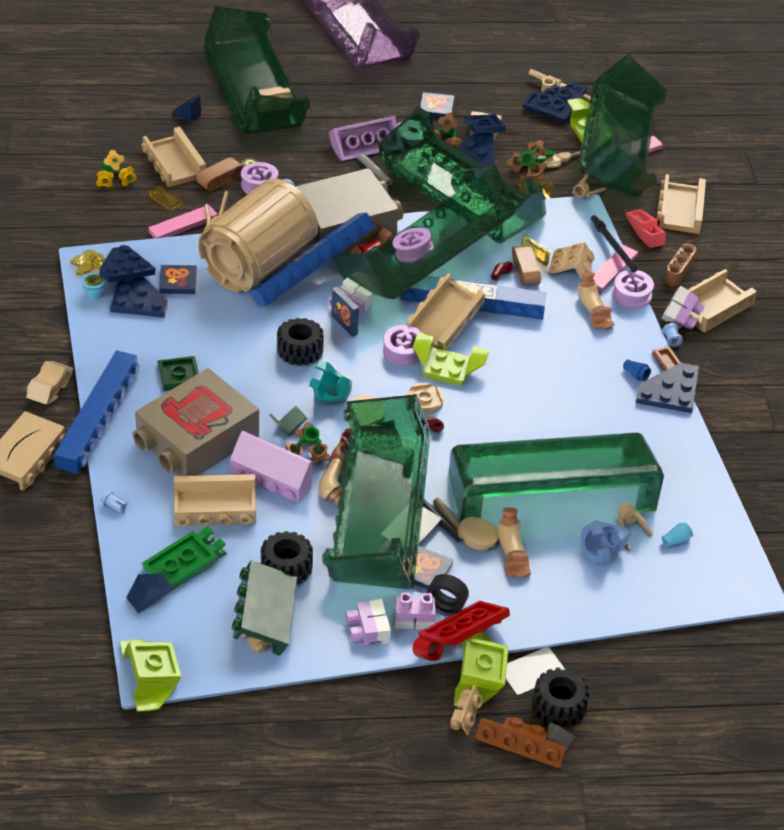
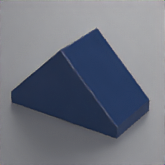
M200 94L185 101L171 112L189 122L194 121L201 115Z
M161 573L138 574L126 599L137 613H140L171 591L173 587Z

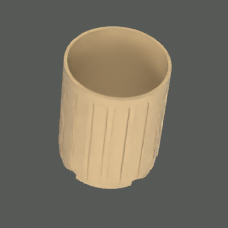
M268 179L204 228L205 230L198 240L199 255L201 259L205 258L209 266L206 270L221 286L237 293L241 290L244 292L257 287L316 240L318 235L316 214L307 198L295 186L281 179Z

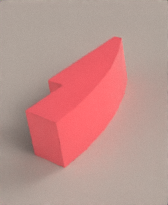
M642 209L626 212V216L634 231L648 247L653 248L666 245V232L657 226V219Z

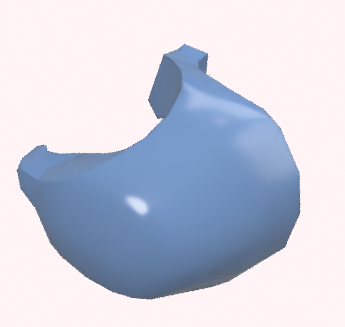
M596 520L582 529L581 546L585 556L591 562L608 563L625 547L632 534L631 531H627L621 526Z

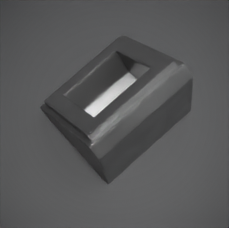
M549 723L547 740L565 746L567 750L575 736L560 726Z

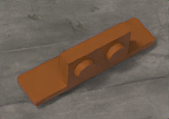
M507 717L503 725L482 718L476 734L477 740L556 768L561 767L566 751L565 746L547 740L548 731L544 730L542 726L524 723L516 717Z

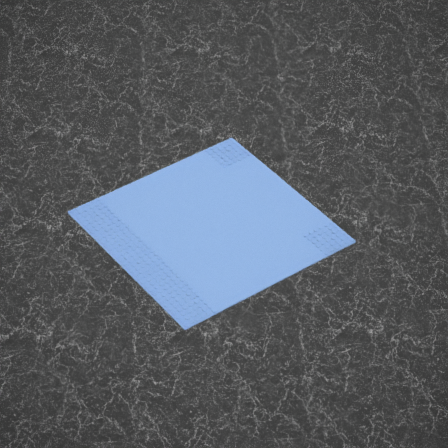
M598 194L581 198L572 196L403 213V219L398 220L397 235L412 228L429 230L431 234L430 241L434 245V251L429 257L419 262L403 263L396 257L397 250L388 252L384 249L379 256L369 263L355 265L347 259V251L345 249L267 306H258L249 291L244 292L241 290L237 293L224 288L206 270L209 266L205 258H200L198 251V240L201 234L59 249L80 409L83 407L116 350L137 355L138 364H140L139 372L133 377L131 386L126 389L124 399L118 403L116 413H113L110 417V423L103 429L101 439L95 443L93 453H90L87 457L120 700L123 709L136 708L133 694L137 687L131 659L123 658L119 641L141 639L147 642H172L181 679L164 704L463 660L464 647H460V643L455 646L443 644V653L434 662L416 657L412 647L415 639L419 637L418 632L422 630L415 629V618L413 630L394 629L396 596H400L402 592L410 593L412 597H421L423 593H427V589L398 578L399 571L411 553L395 545L375 571L367 568V563L386 541V538L381 534L415 500L399 484H395L390 479V476L381 468L384 463L383 453L364 457L356 428L364 424L357 425L353 423L347 415L349 402L361 395H372L382 400L386 407L383 421L394 419L400 439L414 442L420 447L422 451L421 464L417 466L416 470L402 474L404 479L446 521L448 520L433 504V500L437 497L441 499L460 522L465 518L477 517L491 523L496 530H498L499 520L503 518L504 508L514 507L518 509L517 519L521 521L520 536L524 551L528 555L531 575L517 578L515 576H507L505 571L506 555L501 548L499 538L495 547H490L484 551L476 550L467 546L464 539L457 543L437 523L418 544L420 547L453 559V565L447 574L459 578L466 584L469 590V597L462 609L479 600L509 608V617L502 620L500 624H495L483 632L493 642L508 646V653L784 613L783 591L695 401L692 413L636 403L638 386L644 381H638L628 371L624 370V362L629 359L648 364L649 368H651V375L648 378L650 379L663 372L652 355V350L669 346L650 304L641 308H628L620 305L613 297V288L615 286L613 281L602 293L599 291L598 293L604 305L612 308L610 314L615 326H610L607 329L594 328L590 320L591 313L585 308L578 296V285L582 283V280L575 268L550 274L548 271L553 252L558 248L572 246L575 243L586 242L590 251L594 253V261L591 267V272L593 273L616 252L602 233L595 229L594 223L591 221V216L596 215L599 220L606 224V229L618 244L622 246ZM458 226L459 228L464 227L465 241L461 243H441L440 232ZM121 245L130 246V248L156 268L155 275L145 276L144 278L158 291L161 265H197L196 294L161 293L168 300L165 318L111 312L110 306L118 281L110 283L106 281V288L103 290L101 298L91 299L83 289L82 279L89 273H99L100 267L111 249ZM531 245L541 271L540 284H521L512 259V247ZM507 261L513 263L514 267L510 273L500 275L497 281L491 279L490 275L498 263H505ZM404 273L434 277H445L447 273L452 274L451 279L547 292L543 320L477 311L447 349V351L468 356L471 355L474 346L490 350L486 364L467 375L466 380L461 386L425 378L422 369L423 365L420 360L412 365L400 366L388 361L383 354L385 333L394 326L407 325L408 317L417 311V307L420 304L419 302L401 300V286ZM346 278L351 279L359 284V287L362 286L373 293L372 307L359 315L358 335L353 337L331 316L332 307L329 306L332 289L341 287L343 280ZM299 317L300 319L308 318V320H314L315 323L320 325L324 333L323 354L321 358L314 363H309V365L301 364V366H297V364L291 365L289 362L283 361V358H280L277 353L278 327L282 326L283 322H288L289 319ZM195 356L199 373L209 368L259 408L258 438L283 449L286 448L285 444L287 442L297 443L300 438L295 435V431L288 436L269 415L272 414L280 421L295 406L308 418L297 429H301L307 422L313 424L320 432L319 439H321V443L327 445V453L330 456L334 448L340 443L341 435L345 432V429L351 428L354 430L353 444L358 447V452L355 455H351L345 449L342 452L346 458L354 456L356 459L350 468L341 471L338 479L341 485L340 490L343 492L342 495L347 496L346 501L341 506L336 507L335 502L325 501L318 490L319 482L329 465V460H322L317 463L312 462L311 489L300 503L288 500L277 493L255 485L256 524L207 525L213 530L212 536L215 541L221 538L225 542L226 546L223 547L227 552L225 555L218 557L217 562L165 594L140 613H137L128 602L126 597L138 574H148L144 570L142 562L188 533L194 531L198 534L207 527L203 525L174 526V476L179 475L175 471L171 474L167 473L161 467L158 457L150 450L146 452L140 450L133 440L132 433L136 430L135 411L168 392L163 391L157 360ZM318 361L330 363L339 373L352 381V391L347 401L328 404L314 401V391L312 387H309L312 377L320 380L323 375V371L315 368ZM418 383H429L435 388L437 386L444 394L442 408L432 414L414 412L406 404L407 391ZM436 417L444 423V429L441 432H434L428 427L418 428L417 418ZM302 444L303 453L300 456L311 460L312 456L308 451L311 446ZM232 454L198 476L234 475L230 473V458ZM399 455L398 457L406 458L407 456ZM374 463L379 466V486L376 490V500L368 502L363 498L365 492L363 483L367 473V465ZM105 491H113L115 496L128 503L123 513L120 514L110 506L102 504L100 499ZM625 503L632 504L634 509L647 521L646 525L653 532V536H650L637 521L632 524L624 522L626 530L631 531L632 534L629 537L631 549L627 550L625 545L608 563L591 562L585 556L581 546L582 529L596 520L620 526L616 519L619 516V507ZM679 522L688 523L693 531V536L690 537L689 541L669 547L663 544L662 536L667 534ZM284 531H289V533H292L294 531L297 532V535H304L305 539H308L313 547L312 573L308 575L306 581L302 580L301 584H296L288 647L280 656L272 653L273 648L269 644L265 646L266 648L262 653H258L246 641L250 636L244 639L240 635L237 640L233 638L234 630H232V623L236 617L234 608L239 599L237 589L241 584V579H239L240 571L251 560L261 563V546H263L264 540H268V536H274L276 532L284 533ZM440 589L447 596L456 598L452 593ZM382 599L391 629L390 644L381 645L380 641H374L364 647L363 641L352 642L350 628L359 625H347L346 611L357 609V603ZM435 607V623L455 613L443 612Z

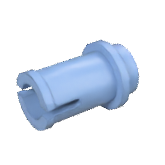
M105 491L100 499L104 506L108 505L120 514L123 513V510L128 505L126 501L115 496L113 491Z

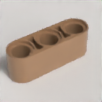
M229 157L200 171L196 181L206 190L213 191L240 178L244 166L233 157Z
M684 244L678 250L667 266L664 280L667 285L672 287L678 286L693 266L696 254L695 246Z
M531 245L512 247V259L521 284H540L541 271Z

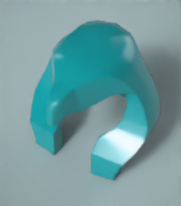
M318 361L315 368L323 371V375L320 380L312 377L309 387H312L314 391V401L322 404L347 401L352 391V381L339 373L330 363Z

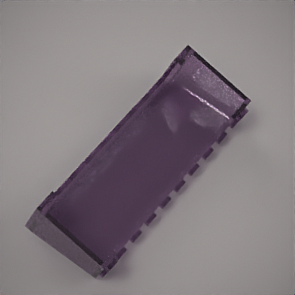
M303 0L356 68L363 69L409 58L415 51L420 32L416 28L402 31L377 0Z

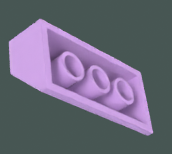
M395 116L334 128L329 131L332 148L341 161L357 158L360 153H364L367 156L402 148Z
M245 431L240 433L230 458V473L234 475L255 474V485H259L270 492L277 493L297 503H300L311 489V460Z

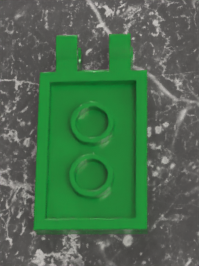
M207 526L198 534L194 531L188 533L142 562V566L148 574L161 573L173 589L217 562L218 557L227 553L223 548L226 545L221 538L215 541L212 536L213 530Z

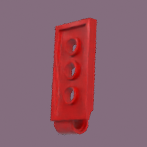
M479 600L418 632L419 637L415 639L412 647L413 653L416 657L433 662L437 661L443 653V644L455 646L478 633L485 632L487 628L495 624H500L502 620L510 616L509 608Z

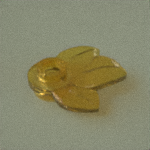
M85 250L82 255L73 257L70 263L78 266L76 275H82L91 272L93 269H99L105 258L103 254L97 253L95 250Z

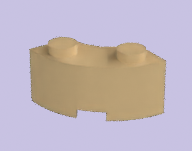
M45 361L40 373L31 379V382L28 384L26 398L46 405L51 404L58 398L56 394L61 388L65 389L73 368L55 361Z

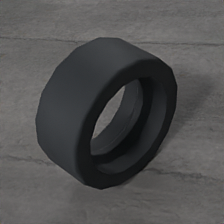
M449 574L436 575L426 591L431 593L432 597H435V607L447 613H456L462 610L469 597V590L466 584L459 578ZM440 589L452 593L456 598L447 596Z

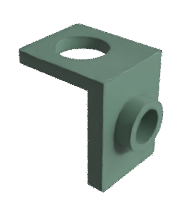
M297 406L291 409L280 421L272 414L269 415L288 436L308 419Z

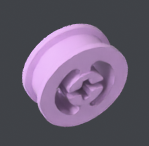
M264 162L246 165L241 171V187L243 191L249 194L264 181L273 178L277 179L278 170L273 165Z
M412 228L399 233L393 239V247L397 250V259L403 263H414L429 257L434 251V245L430 241L431 234L429 230Z
M625 270L616 276L613 297L620 305L628 308H641L650 303L654 282L648 274L639 270L636 272Z
M398 325L390 328L384 335L383 354L385 358L391 363L400 366L417 363L419 358L414 348H412V344L414 345L417 334L422 332L409 325Z

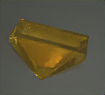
M521 175L518 192L550 199L554 182Z
M161 185L148 192V196L169 211L183 204L181 199Z
M524 234L521 246L531 245L536 260L545 266L549 265L550 250Z

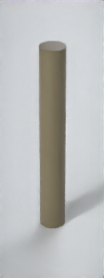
M439 497L435 498L433 504L458 531L461 522Z

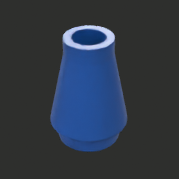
M629 359L623 364V369L628 371L638 381H646L651 375V368H649L648 364Z

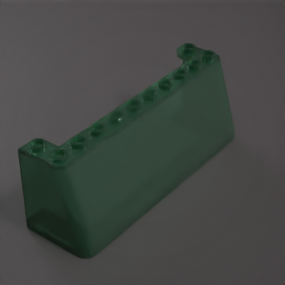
M215 6L204 39V51L239 132L251 134L301 126L305 121L306 112L310 108V100L307 96L297 99L292 86L275 54V50L267 37L268 29L271 28V20L268 14ZM275 87L289 88L290 98L261 95L259 90Z
M629 53L600 75L593 83L578 169L582 173L631 197H639L648 187L651 188L656 183L657 176L654 173L649 174L646 169L655 107L667 100L668 90Z
M420 106L377 143L382 165L385 169H390L397 177H402L409 185L415 186L421 193L427 194L433 201L439 202L445 209L454 212L458 218L466 220L470 226L476 227L482 234L491 237L495 243H504L547 214L543 186L529 177L525 181L527 194L520 191L437 137L431 113Z
M496 165L458 171L451 178V185L456 194L401 231L412 228L429 230L431 234L430 241L434 245L433 249L413 263L400 262L396 257L397 250L393 247V239L398 235L396 234L382 245L374 246L365 253L350 254L342 251L333 260L344 280L349 278L359 284V287L362 286L375 295L386 299H395L515 214L516 206Z
M417 394L348 401L347 409L344 410V419L348 421L350 437L347 438L348 452L345 453L346 465L342 470L343 483L340 484L341 499L338 500L339 513L335 518L334 547L326 548L325 553L322 554L323 565H326L328 575L334 582L400 589L414 588L430 447V429Z
M638 432L459 444L451 449L449 462V477L460 522L469 517L481 518L483 497L639 486L635 505L637 512L656 511L664 479L660 464L643 434Z

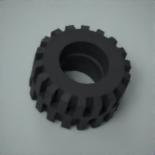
M299 317L283 322L277 331L278 356L283 358V361L289 362L291 365L297 364V366L316 362L323 354V329L314 320H308V318L300 319Z
M284 531V533L276 532L274 536H268V540H264L263 546H261V564L296 576L297 584L299 585L302 583V580L306 581L308 575L312 573L313 547L310 545V541L305 539V536L302 534L297 535V532L294 531L292 533H289V531Z
M556 667L555 670L548 669L546 673L540 674V678H537L532 707L535 709L534 713L536 716H540L542 722L547 721L548 725L553 723L561 728L565 725L567 728L571 727V723L576 725L579 723V719L582 720L584 718L590 690H588V683L584 682L585 678L578 676V672H571L569 668L561 670L560 667ZM553 695H562L569 700H559L553 697Z

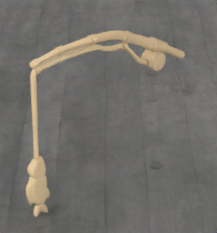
M530 69L528 73L542 80V92L550 87L558 86L559 88L567 85L562 83V80L550 75L546 76L533 69ZM585 94L582 99L599 109L598 113L618 137V140L612 141L609 146L621 143L623 140L625 142L628 141V137L621 129L619 123L596 100ZM608 146L592 147L572 154L561 152L554 154V156L546 157L544 162L535 164H542L546 168H556L561 166V163L570 162L573 156Z

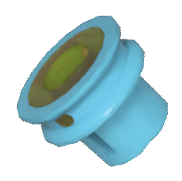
M89 273L82 279V286L84 291L87 292V296L91 299L101 298L103 290L106 288V280L99 273Z

